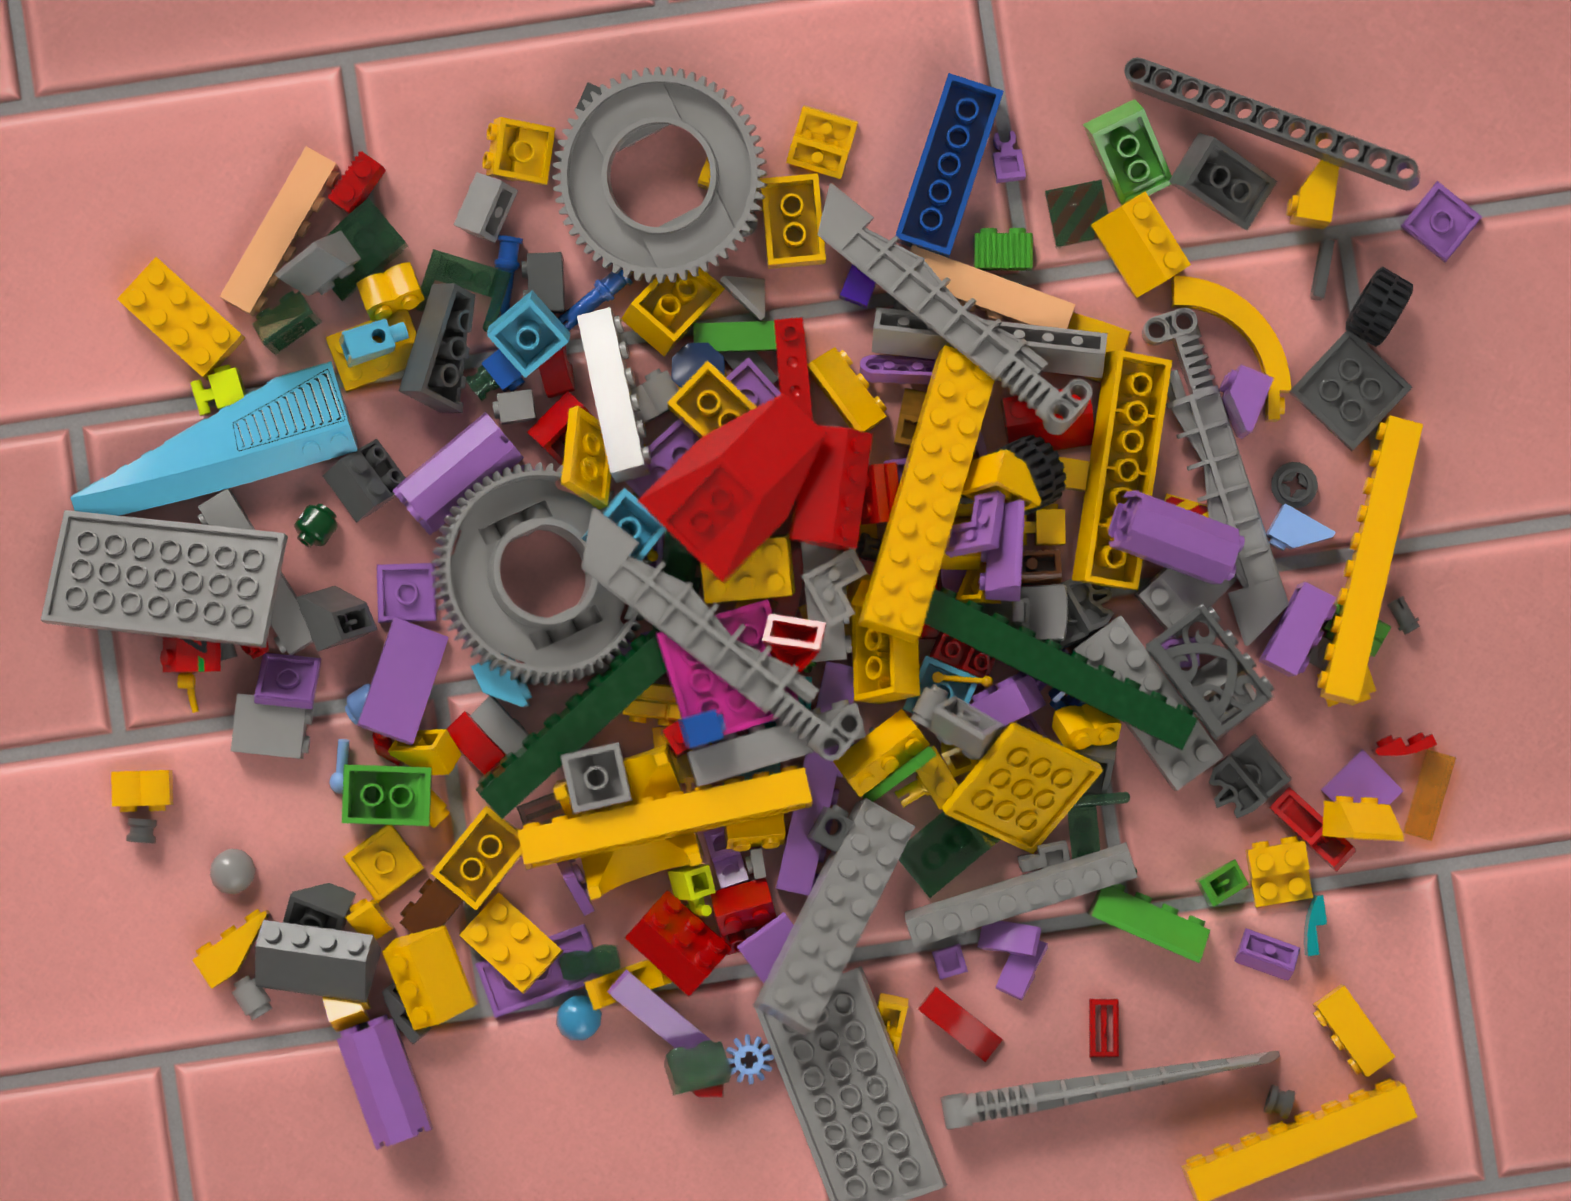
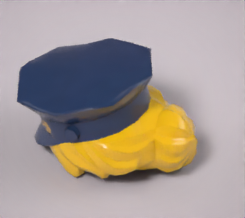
M687 343L672 357L671 380L677 384L680 390L707 361L727 377L724 356L709 343Z

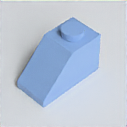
M1285 503L1279 509L1266 535L1270 538L1269 543L1284 551L1285 548L1294 549L1330 539L1336 532Z

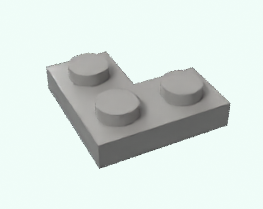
M854 549L848 550L802 575L806 586L829 627L855 614L842 590V587L867 574Z

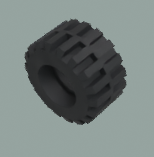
M1385 267L1378 269L1354 305L1346 321V330L1375 347L1380 345L1386 339L1407 305L1413 292V284Z
M1035 435L1023 436L995 451V453L999 450L1011 451L1015 454V457L1026 462L1041 503L1038 507L1025 510V515L1055 502L1062 496V491L1066 487L1063 482L1066 480V474L1063 472L1065 467L1063 462H1060V455L1052 449L1053 446L1049 442L1045 443L1043 438H1036Z

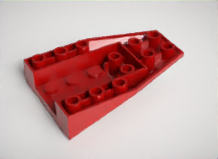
M782 393L702 436L637 501L721 582H728L788 518L827 433L785 393Z

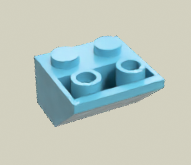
M501 654V655H503L504 657H507V658H509V659H511V660H513V661L516 662L515 659H512V658H510V657H508V656H506V655H504V654ZM488 660L482 665L477 663L471 666L483 693L524 708L531 706L528 699L533 697L526 682H519L518 677L513 681L510 680V671H507L503 676H499L500 667L497 666L494 670L490 671L491 662Z

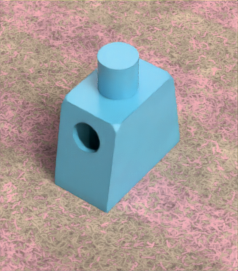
M382 319L343 331L339 342L347 365L350 368L393 352L395 343L408 339L409 335L404 322L389 326L387 320ZM379 336L383 342L377 343L372 337Z

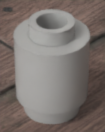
M935 684L932 685L931 689L925 686L912 709L914 713L911 719L930 729L934 707L948 700L946 696L949 692Z
M248 975L234 984L236 990L232 994L245 1015H249L252 1021L272 1009L269 1003L271 999L264 988L256 987L255 978L251 980Z

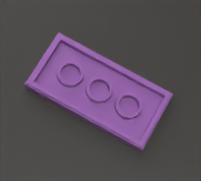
M394 617L357 726L412 745L449 637Z
M585 923L548 937L563 952L525 994H522L488 961L483 960L475 964L495 1018L585 986V982L603 975Z

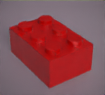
M668 890L624 937L687 996H690L732 949Z

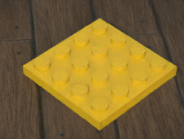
M1012 722L945 802L942 809L946 815L1034 854L1037 846L1045 841L1103 772V769L1099 763Z

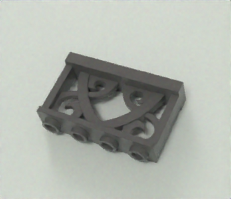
M1202 603L1157 638L1147 643L1146 650L1191 709L1194 710V713L1210 734L1218 741L1226 733L1270 702L1274 697L1271 693L1274 687L1265 676L1260 678L1254 671L1256 664L1249 654H1241L1235 646L1239 642L1229 629L1224 631L1218 624L1221 619L1211 606L1206 608ZM1195 622L1206 624L1209 628V635L1207 637L1200 636L1198 629L1195 635L1197 643H1191L1188 637L1189 627ZM1182 630L1184 644L1165 650L1162 644ZM1216 636L1225 646V648L1213 645ZM1196 654L1212 655L1226 660L1227 678L1224 690L1214 684H1201L1196 687L1191 685L1190 682L1194 679L1198 670ZM1185 655H1190L1192 660V668L1188 671L1180 668L1182 661L1188 662ZM1237 663L1246 675L1237 677ZM1245 683L1251 684L1256 690V697L1250 703H1240L1232 697L1234 692L1240 696L1248 695V693L1242 691V685ZM1211 690L1218 693L1221 698L1219 700L1213 695L1214 700L1207 702L1204 699V693ZM1229 703L1243 710L1224 725L1220 723L1219 719L1226 711Z

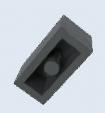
M562 252L527 253V261H522V278H528V290H523V297L533 290L552 313H564Z

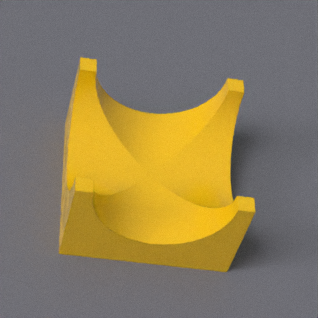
M667 744L623 759L632 797L630 801L621 802L626 803V806L636 805L638 800L642 798L655 797V800L667 798L666 794L670 792L682 791ZM566 778L556 781L553 791L565 815L569 816V819L581 817L580 813L584 811L573 812ZM612 805L595 809L598 810V813L609 811V807ZM696 832L582 857L581 861L587 881V890L590 899L593 900L635 879L685 865L692 867L703 863L704 852Z

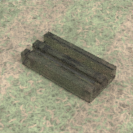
M551 793L517 806L516 808L523 825L528 824L529 820L561 809V804L557 803L534 813L525 814L524 810L555 799V794ZM553 818L540 822V825L552 823Z

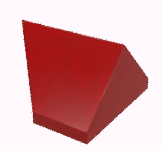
M769 614L762 641L766 647L768 645L772 647L769 653L773 658L791 667L796 665L799 668L797 673L800 674L820 653L826 623Z

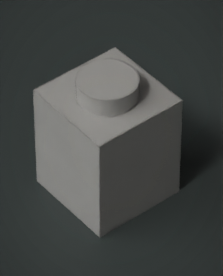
M531 389L497 394L498 401L492 402L495 419L500 418L502 425L537 420L533 391Z

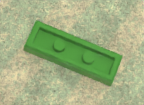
M774 321L693 324L694 343H709L719 353L777 351Z
M927 747L864 794L862 798H867L874 802L937 754L931 747Z

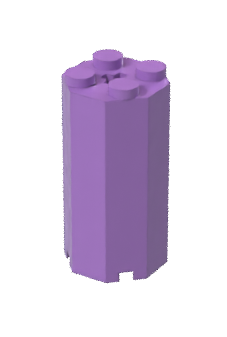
M485 412L399 483L392 491L407 507V510L417 522L419 521L426 532L431 535L446 523L444 521L446 516L454 517L449 510L453 506L460 508L456 501L461 497L466 499L464 493L470 489L475 493L473 489L475 483L479 482L483 486L482 479L488 476L492 480V474L496 471L502 476L503 469L507 467L511 469L524 457Z
M1127 491L1123 496L1128 499L1126 503H1118L1108 529L1109 536L1114 537V541H1109L1110 547L1209 584H1222L1225 579L1230 581L1234 577L1236 572L1235 561L1245 543V537L1239 535V529L1138 491Z
M387 1014L368 1021L369 1027L361 1029L358 1024L344 1029L340 1032L341 1037L337 1039L376 1150L384 1146L383 1141L387 1147L419 1135V1132L423 1131L422 1127H424L425 1132L433 1129L397 1025L393 1018L388 1019Z

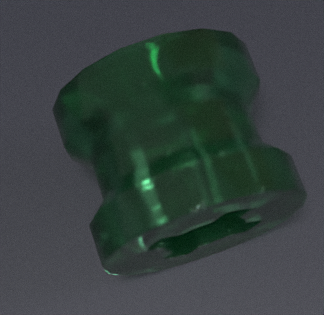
M483 365L477 368V373L473 376L468 375L466 377L467 384L481 401L486 399L487 393L491 390L496 391L499 388V385Z

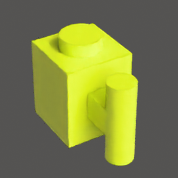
M224 365L213 369L214 374L208 375L211 388L205 390L201 379L190 382L200 416L211 413L208 404L210 401L215 400L217 409L220 410L244 398L246 391L240 371L236 367L231 368L230 365Z
M698 864L692 867L685 865L668 871L673 895L679 900H687L689 903L686 907L695 915L710 916L712 908L709 905H705L703 898L704 896L716 893L709 864Z

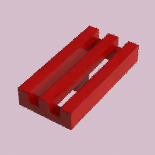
M1089 999L1090 1058L1119 1057V999ZM1096 1005H1100L1101 1051H1096ZM1107 1005H1112V1051H1107Z

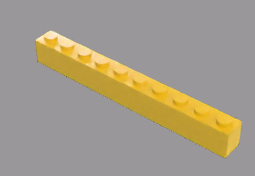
M1390 415L1384 423L1380 422L1378 425L1376 439L1380 441L1378 449L1373 450L1369 466L1373 467L1371 478H1366L1363 487V494L1367 495L1365 505H1360L1356 521L1360 522L1358 533H1353L1350 543V549H1353L1354 552L1352 560H1347L1343 574L1344 577H1347L1345 588L1341 587L1338 594L1337 604L1341 605L1339 616L1335 615L1331 624L1330 632L1334 633L1332 644H1327L1324 654V660L1328 661L1326 672L1321 671L1317 688H1321L1320 697L1352 706L1359 702L1423 428L1421 423Z
M797 765L782 768L781 773L769 775V772H760L752 775L750 780L741 781L740 778L726 780L723 782V786L712 788V784H706L696 787L695 792L684 794L683 791H674L666 794L667 798L655 800V797H646L638 800L636 805L626 806V803H619L610 806L609 811L598 813L597 809L580 813L581 817L569 819V816H560L553 818L552 823L540 825V822L525 824L522 830H518V836L526 870L812 807V798L805 768L798 769Z

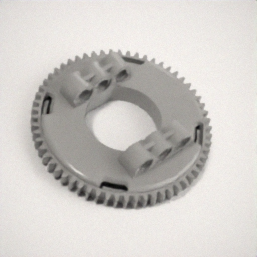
M541 462L536 464L534 471L531 463H527L524 466V471H522L519 464L513 467V474L509 467L503 469L502 476L496 471L492 474V480L488 476L482 479L483 486L479 482L473 485L475 493L469 489L464 493L466 499L461 497L456 501L460 508L453 506L449 510L455 517L448 515L444 519L449 527L442 526L439 529L445 537L439 536L435 540L442 547H437L433 550V553L440 556V558L434 559L431 562L432 565L439 567L438 570L431 573V576L439 577V581L432 584V587L441 588V592L436 594L434 598L443 599L444 601L438 607V610L446 609L448 612L442 620H452L453 624L449 626L448 631L458 630L459 633L454 640L463 638L466 641L462 646L463 650L470 646L473 648L470 655L471 658L480 654L482 656L479 662L480 665L488 660L491 662L490 671L494 670L497 666L500 667L499 676H503L507 671H510V680L512 681L520 674L521 683L527 682L530 676L532 677L533 685H536L540 678H542L544 685H548L551 682V677H553L555 684L558 685L562 682V676H564L567 683H570L573 680V673L577 680H580L584 677L583 670L590 676L594 673L593 666L598 671L603 669V662L608 665L613 661L611 655L616 657L621 654L618 646L625 649L629 646L625 639L631 641L635 638L636 635L631 630L638 631L641 628V625L635 620L642 621L645 618L629 606L624 619L629 621L623 624L620 616L625 602L587 572H585L584 591L578 604L550 618L531 615L520 609L509 598L500 577V561L508 543L522 536H528L536 530L553 532L566 539L576 549L583 562L586 542L581 538L589 529L592 510L595 508L602 513L605 509H598L581 497L579 498L569 492L559 490L555 483L558 479H562L563 465L558 467L555 472L553 463H550L544 471ZM615 491L609 492L608 504L612 501L611 498L613 497ZM459 530H461V535L458 539L455 552L453 555H451L455 539L458 535ZM644 558L641 561L647 565L652 563L649 559ZM501 654H504V655H506V656H508V657H510V658H512V659H516V660L522 661V662H524V664L519 663V662H515V661H513V660H511V659H509V658H507V657H504V656L501 655Z

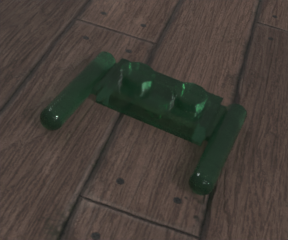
M433 249L421 285L425 300L415 308L420 312L424 311L435 280L446 284L455 283L468 291L492 298L483 324V330L487 332L489 325L498 319L512 273Z
M1128 792L1086 795L1076 802L1067 813L1072 859L1100 851L1096 806L1128 803L1130 801Z

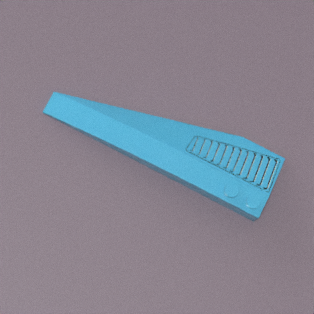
M326 362L275 377L258 390L251 391L244 395V398L230 406H225L208 419H203L175 435L158 448L151 449L141 455L139 459L128 465L125 464L106 478H101L70 497L74 510L120 516L225 490L358 451L357 439L332 362Z

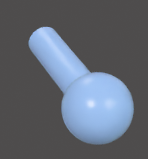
M338 739L336 772L332 774L329 780L331 789L338 794H343L344 765H348L350 740Z

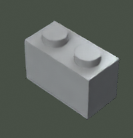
M476 172L462 207L458 211L454 225L468 234L495 243L518 190L501 180Z

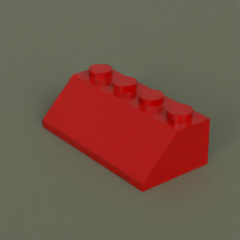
M819 425L827 434L794 503L789 540L836 551L857 549L873 434L851 428Z

